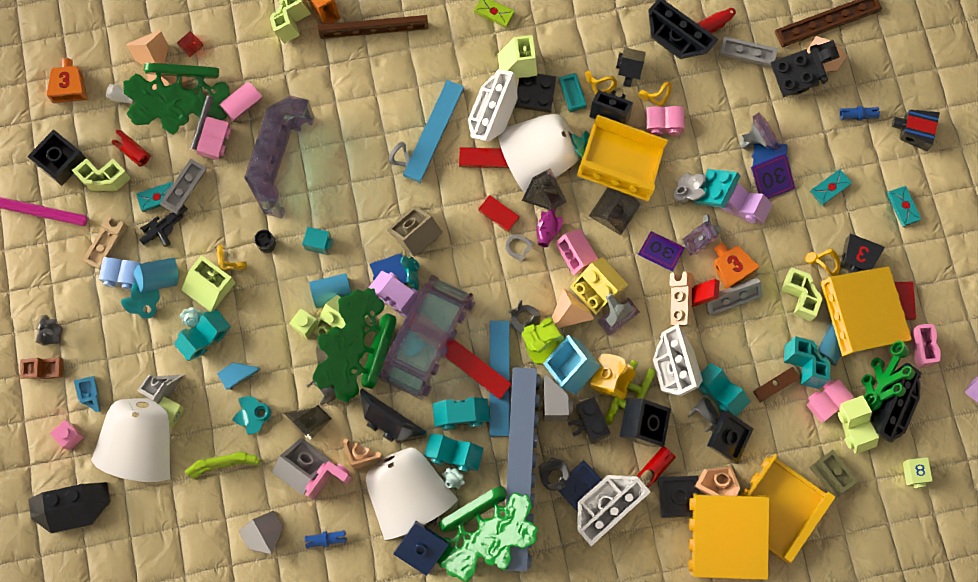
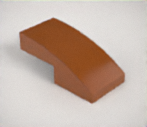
M60 357L21 359L20 379L63 378L64 359Z

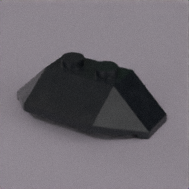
M656 0L648 10L651 39L679 59L707 54L718 41V38L665 0Z
M905 363L895 370L893 374L901 371L905 366H910L915 371V376L910 380L903 378L884 389V391L889 390L894 384L900 383L906 388L905 394L901 397L894 395L884 400L882 405L877 410L872 411L871 420L876 433L888 442H893L906 433L920 399L921 372L910 363Z
M361 388L360 396L364 419L368 422L366 426L375 432L377 430L383 432V437L391 443L393 441L401 443L426 438L428 435L427 431Z
M108 482L74 485L42 492L28 499L31 519L51 534L92 525L111 502Z

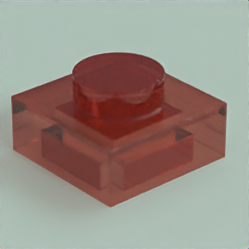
M191 31L177 42L178 46L189 57L204 46Z

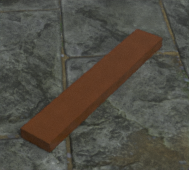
M854 0L776 29L775 34L783 48L880 12L882 7L878 0Z
M427 15L318 25L321 39L429 29Z

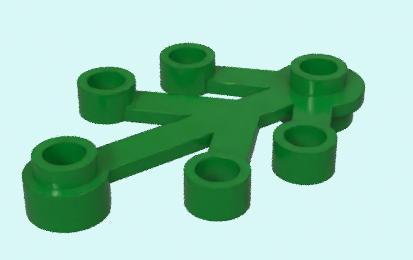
M896 341L892 344L890 351L893 357L885 372H883L885 362L882 359L876 357L871 361V366L874 368L878 382L875 390L873 386L876 383V379L872 375L866 374L862 378V383L865 385L867 392L864 399L871 411L877 410L884 400L894 395L901 397L906 392V388L900 383L894 384L891 389L884 391L885 387L903 378L910 380L915 376V371L910 366H905L901 371L893 374L901 358H905L909 354V348L903 341Z

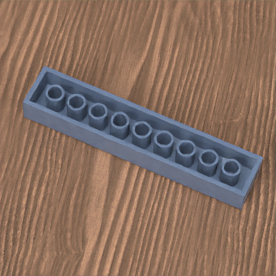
M513 367L506 505L510 496L515 492L520 493L522 496L527 494L532 508H534L535 494L531 493V488H535L536 473H532V468L536 467L537 453H533V448L537 447L538 433H534V429H537L538 414L535 413V409H538L539 394H536V390H539L540 374H537V368ZM529 513L526 521L533 523L534 514ZM532 545L523 549L511 546L510 555L512 559L506 570H502V572L526 573L527 569H531L532 555H528V548H532Z

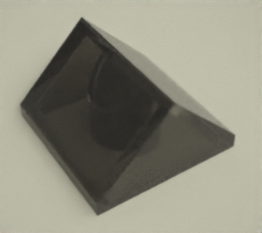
M607 187L589 217L617 234L622 235L641 204L634 196Z

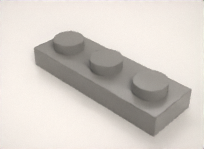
M724 36L719 56L772 68L771 62L775 61L778 48Z
M190 158L162 199L160 205L178 214L207 168Z
M755 278L719 291V299L706 303L707 313L712 316L763 297L761 281Z

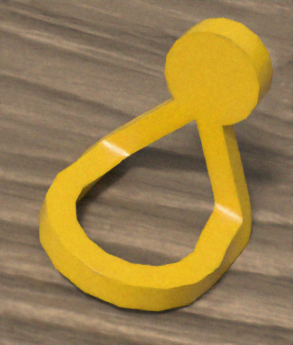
M590 71L585 72V78L588 83H591L595 95L598 92L595 84L612 80L613 82L610 87L601 90L606 93H610L617 86V80L613 76L596 80Z
M664 82L660 91L654 94L641 90L638 96L644 101L650 100L657 106L662 107L670 96L672 83ZM667 86L666 94L662 98V100L659 102L656 99H654L659 97L663 93L664 88Z
M217 246L218 263L222 271L234 268L235 270H244L247 268L246 262H226L223 246Z
M828 249L818 255L815 252H810L805 257L808 264L812 265L817 262L830 276H836L840 271V258L833 249ZM830 254L835 260L834 271L832 272L819 259Z

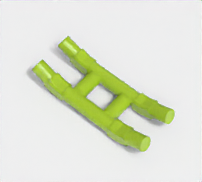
M631 360L629 365L634 368L635 372L639 362ZM649 368L641 387L629 382L627 389L637 393L636 398L644 399L656 370ZM618 397L614 398L605 418L607 424H612L619 406L625 409V400Z
M240 451L221 457L198 460L186 469L185 472L194 480L201 474L213 469L237 464L259 466L260 458H257V455Z

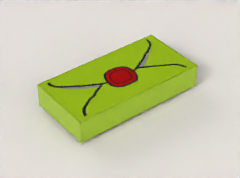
M480 0L474 13L507 28L515 11L493 0Z

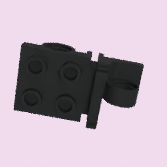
M834 40L810 46V53L805 49L771 62L783 98L789 95L801 94L814 86L817 87L819 86V80H821L822 84L828 82L823 64L840 57Z

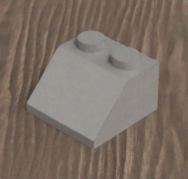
M544 376V422L567 421L568 416H571L573 411L572 401H569L568 394L549 376Z
M300 438L279 456L272 473L304 495L307 492L305 488L311 480H315L319 475L317 471L320 466L332 460Z

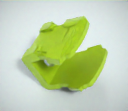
M551 317L544 319L539 325L534 326L532 324L524 327V331H522L528 356L536 365H544L545 360L564 340L563 335L559 332Z

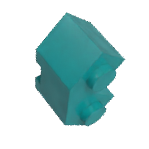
M218 310L203 313L196 327L189 330L184 329L178 334V339L174 345L187 361L202 356L208 351L206 349L207 346L211 345L213 341L218 343L231 328V325Z
M795 336L784 346V363L802 367L801 385L820 389L830 381L831 363L826 357H822L816 349L818 346L814 341Z
M710 363L701 372L703 381L698 390L703 395H707L721 412L725 410L737 416L751 402L745 391L731 383L721 368Z
M470 397L466 398V400L454 401V399L433 403L434 427H443L445 431L454 430V426L461 424L470 425L471 428L482 427L483 423L490 422L488 398Z
M430 434L424 457L431 459L433 464L442 466V463L458 467L459 471L469 473L470 470L478 471L484 448L471 442L457 441L439 434Z

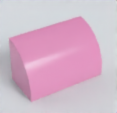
M246 82L222 101L219 106L234 122L259 102L263 96L251 83Z
M581 229L565 233L555 243L573 275L585 271L592 262L598 260Z

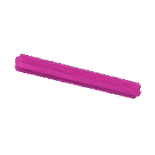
M0 197V208L81 226H86L88 221L86 215Z

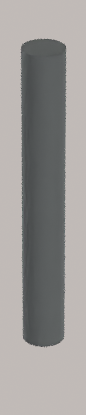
M206 95L191 149L197 150L204 123L209 115L214 99L212 96Z

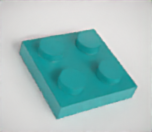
M708 169L705 174L706 180L701 187L706 194L700 199L692 201L698 205L725 208L741 175L733 171Z

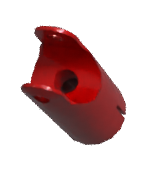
M729 8L725 11L716 12L697 24L712 34L723 28L726 22L730 21L736 14V10Z
M116 130V134L121 137L123 143H120L118 140H112L111 143L139 167L144 166L149 161L151 155L125 132Z
M665 446L661 447L636 477L639 478L645 471L649 470L652 473V479L646 486L649 488L673 462L676 456Z

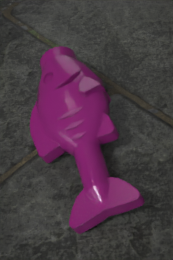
M546 193L547 200L550 202L548 212H541V219L537 223L536 229L538 245L541 247H549V243L562 228L563 218L556 217L555 211L557 204H560L565 199L564 195Z

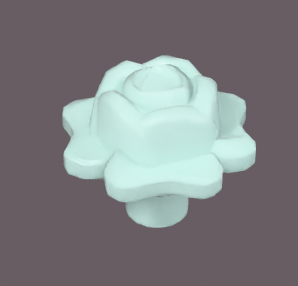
M194 307L184 309L183 313L180 314L182 324H186L189 327L196 326L200 321L201 311L196 310Z
M447 468L446 472L442 474L445 486L448 488L455 487L460 489L461 485L465 483L463 474L455 468Z

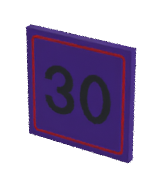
M785 153L751 167L758 194H764L770 199L795 189Z
M650 231L638 255L673 272L685 247Z

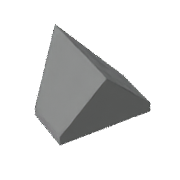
M148 375L137 391L159 404L163 396L166 398L170 397L184 375L152 377Z
M272 511L252 519L239 530V533L248 549L272 554L283 526L276 513Z

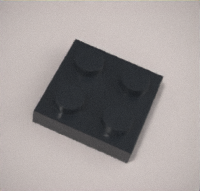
M537 74V76L519 78L517 88L518 99L515 108L551 113L557 76Z
M723 410L707 446L732 463L738 464L753 432V428L729 411Z
M698 475L658 477L661 518L693 517V510H690L689 503L690 498H693V493L700 495V490L695 487L699 480Z

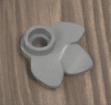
M690 173L682 175L677 182V188L673 192L674 198L681 203H685L689 200H697L703 197L706 193L701 187L706 180V176L702 174L691 176Z

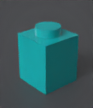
M307 227L302 245L305 250L327 255L328 249L331 250L333 238H331L329 231Z

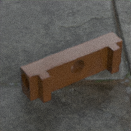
M791 367L755 389L753 393L761 403L800 379V376L794 367ZM773 381H777L778 386H775Z

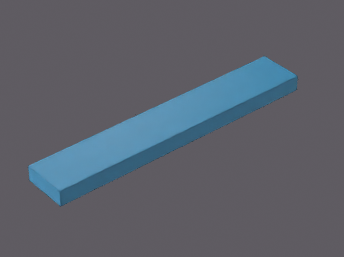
M449 80L446 81L403 173V177L421 183L464 90V86Z
M490 321V367L508 381L509 321ZM509 389L500 400L490 393V437H509Z

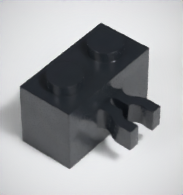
M625 47L623 53L619 52L616 69H619L618 75L625 76L623 86L631 87L633 78L640 80L646 52Z
M598 90L592 101L589 117L596 119L597 115L626 125L631 115L633 102L626 100L625 94L617 97L614 90L611 94Z
M595 397L576 404L575 409L580 420H572L568 422L569 427L581 424L583 426L579 427L578 431L572 433L573 437L578 436L583 430H585L591 444L609 437L611 432Z

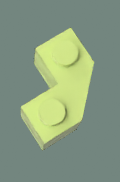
M280 0L277 12H273L270 20L273 30L283 43L300 36L296 22L312 14L307 0Z
M86 158L72 170L90 191H118L131 179L114 159L98 171Z
M791 268L786 275L781 291L799 297L793 315L811 322L817 316L822 297L814 286L810 274Z
M863 395L841 403L838 417L842 422L846 436V444L849 449L852 448L855 454L877 447L879 436L870 422L872 411Z

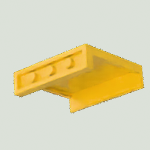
M597 115L577 176L649 201L655 189V179L663 150L668 140Z
M889 266L831 276L821 281L842 356L889 346L896 341L906 343L912 340Z
M774 454L771 458L769 456L766 457L761 464L764 468L760 474L758 472L754 474L750 480L753 484L749 489L745 488L740 496L766 495L769 497L768 550L788 564L793 561L835 499V496L830 492L825 493L778 460L776 458L778 455Z
M693 493V498H690L689 503L690 510H693V518L689 519V530L692 531V539H689V551H692V559L688 561V570L692 572V575L703 578L768 580L769 497L766 495L731 496L698 495Z

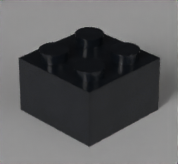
M54 129L27 156L60 186H63L74 174L72 170L86 159L79 149Z
M627 398L619 437L648 447H664L671 408L643 398Z

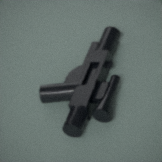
M183 205L178 214L174 212L169 213L160 222H157L160 219L157 216L148 224L140 227L146 233L139 239L140 242L145 245L150 240L159 236L163 246H169L171 242L167 236L172 232L173 225L184 217L183 213L188 210L187 207Z

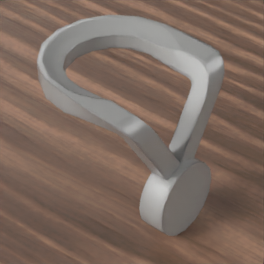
M400 142L391 151L389 163L407 167L410 159L406 151V144ZM401 147L407 162L395 161L394 159L396 152Z
M512 235L507 239L505 249L510 256L522 261L534 242L521 235ZM520 239L528 244L523 255L510 250L509 244L511 240Z

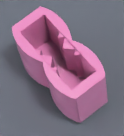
M684 107L646 108L647 133L660 136L663 133H667L670 136H678L684 132Z
M206 117L196 150L197 155L218 161L220 156L224 157L226 151L224 142L225 139L229 140L231 134L228 122Z
M923 324L912 329L910 333L911 344L915 348L914 361L917 367H932L940 361L941 353L936 344L937 332L934 325Z
M839 379L835 382L830 380L823 386L825 390L819 394L816 391L808 398L810 402L806 404L807 407L821 423L840 409L841 403L854 398Z

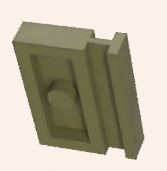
M831 450L809 467L827 491L835 496V499L859 482L834 450Z

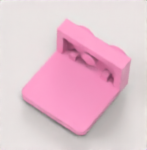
M330 461L327 464L323 463L317 471L319 474L317 478L311 480L306 486L305 490L307 492L305 495L314 500L332 474L349 485L352 481V478L349 476L351 472L339 463L337 466Z

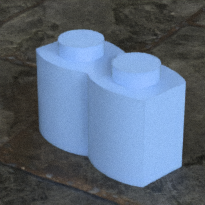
M104 257L99 280L106 287L114 288L115 285L122 286L121 288L125 290H131L133 283H137L133 272L141 263Z

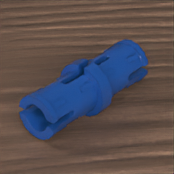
M857 106V108H841L840 119H857V121H862V119H878L880 116V111H877L879 107L863 108L862 106Z
M345 530L332 533L325 531L322 534L305 536L304 539L307 542L305 544L306 549L319 546L326 548L332 544L347 543V537H343L346 535Z

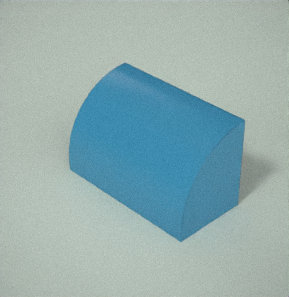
M175 258L142 263L133 272L141 293L176 286L179 278Z
M347 273L309 282L316 308L324 307L336 295L343 297L351 294Z
M831 323L817 350L823 358L826 357L832 365L836 366L842 353L833 323Z

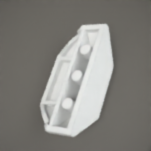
M498 69L495 75L481 87L468 119L471 138L488 142L505 131L518 99L514 72Z
M677 324L661 333V340L656 348L653 362L661 391L683 396L697 389L703 379L694 349L681 326Z
M607 475L578 501L577 531L592 546L650 493V490L638 477Z

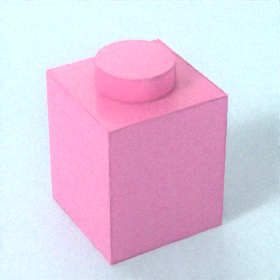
M64 420L50 433L62 448L69 451L85 438L67 420Z

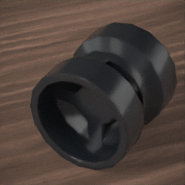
M260 230L256 233L254 241L258 249L263 253L272 252L276 247V241L272 233L268 230Z

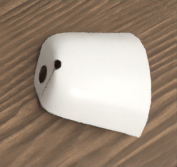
M548 114L508 126L502 134L498 135L507 164L527 197L565 172L580 158L576 152L577 148L568 132L571 135L573 133L563 117L558 114ZM562 131L565 132L566 137L562 136Z
M147 398L121 399L114 402L106 415L91 461L105 473L128 480L141 482L170 480V433L166 410ZM144 402L149 406L147 408H139L136 404ZM132 413H137L139 416L133 417Z
M407 448L385 457L368 470L366 474L367 489L384 540L394 539L407 534L415 521L425 525L443 514L458 501L451 490L445 486L444 481L428 460L414 448ZM395 456L392 460L385 462L388 458ZM394 463L393 467H388L389 464Z

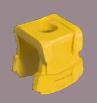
M602 354L597 358L601 367L593 376L590 386L599 394H606L624 400L627 394V386L629 382L633 381L636 372H634L632 366L626 364L625 359L611 354Z

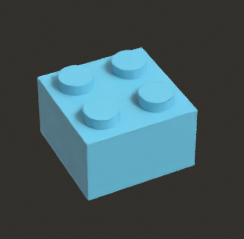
M567 335L543 363L559 386L575 395L601 367L583 342L570 335Z

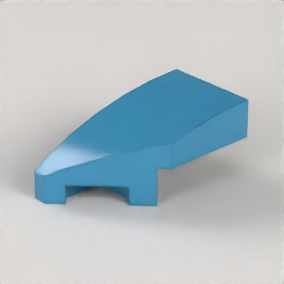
M231 363L217 374L226 390H230L242 380L249 379L261 369L260 367L243 363Z
M95 376L74 380L79 402L92 408L95 412H100V400Z

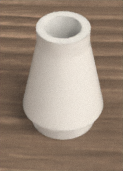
M116 83L114 85L109 84L106 98H109L110 101L133 104L134 100L124 94L123 87Z

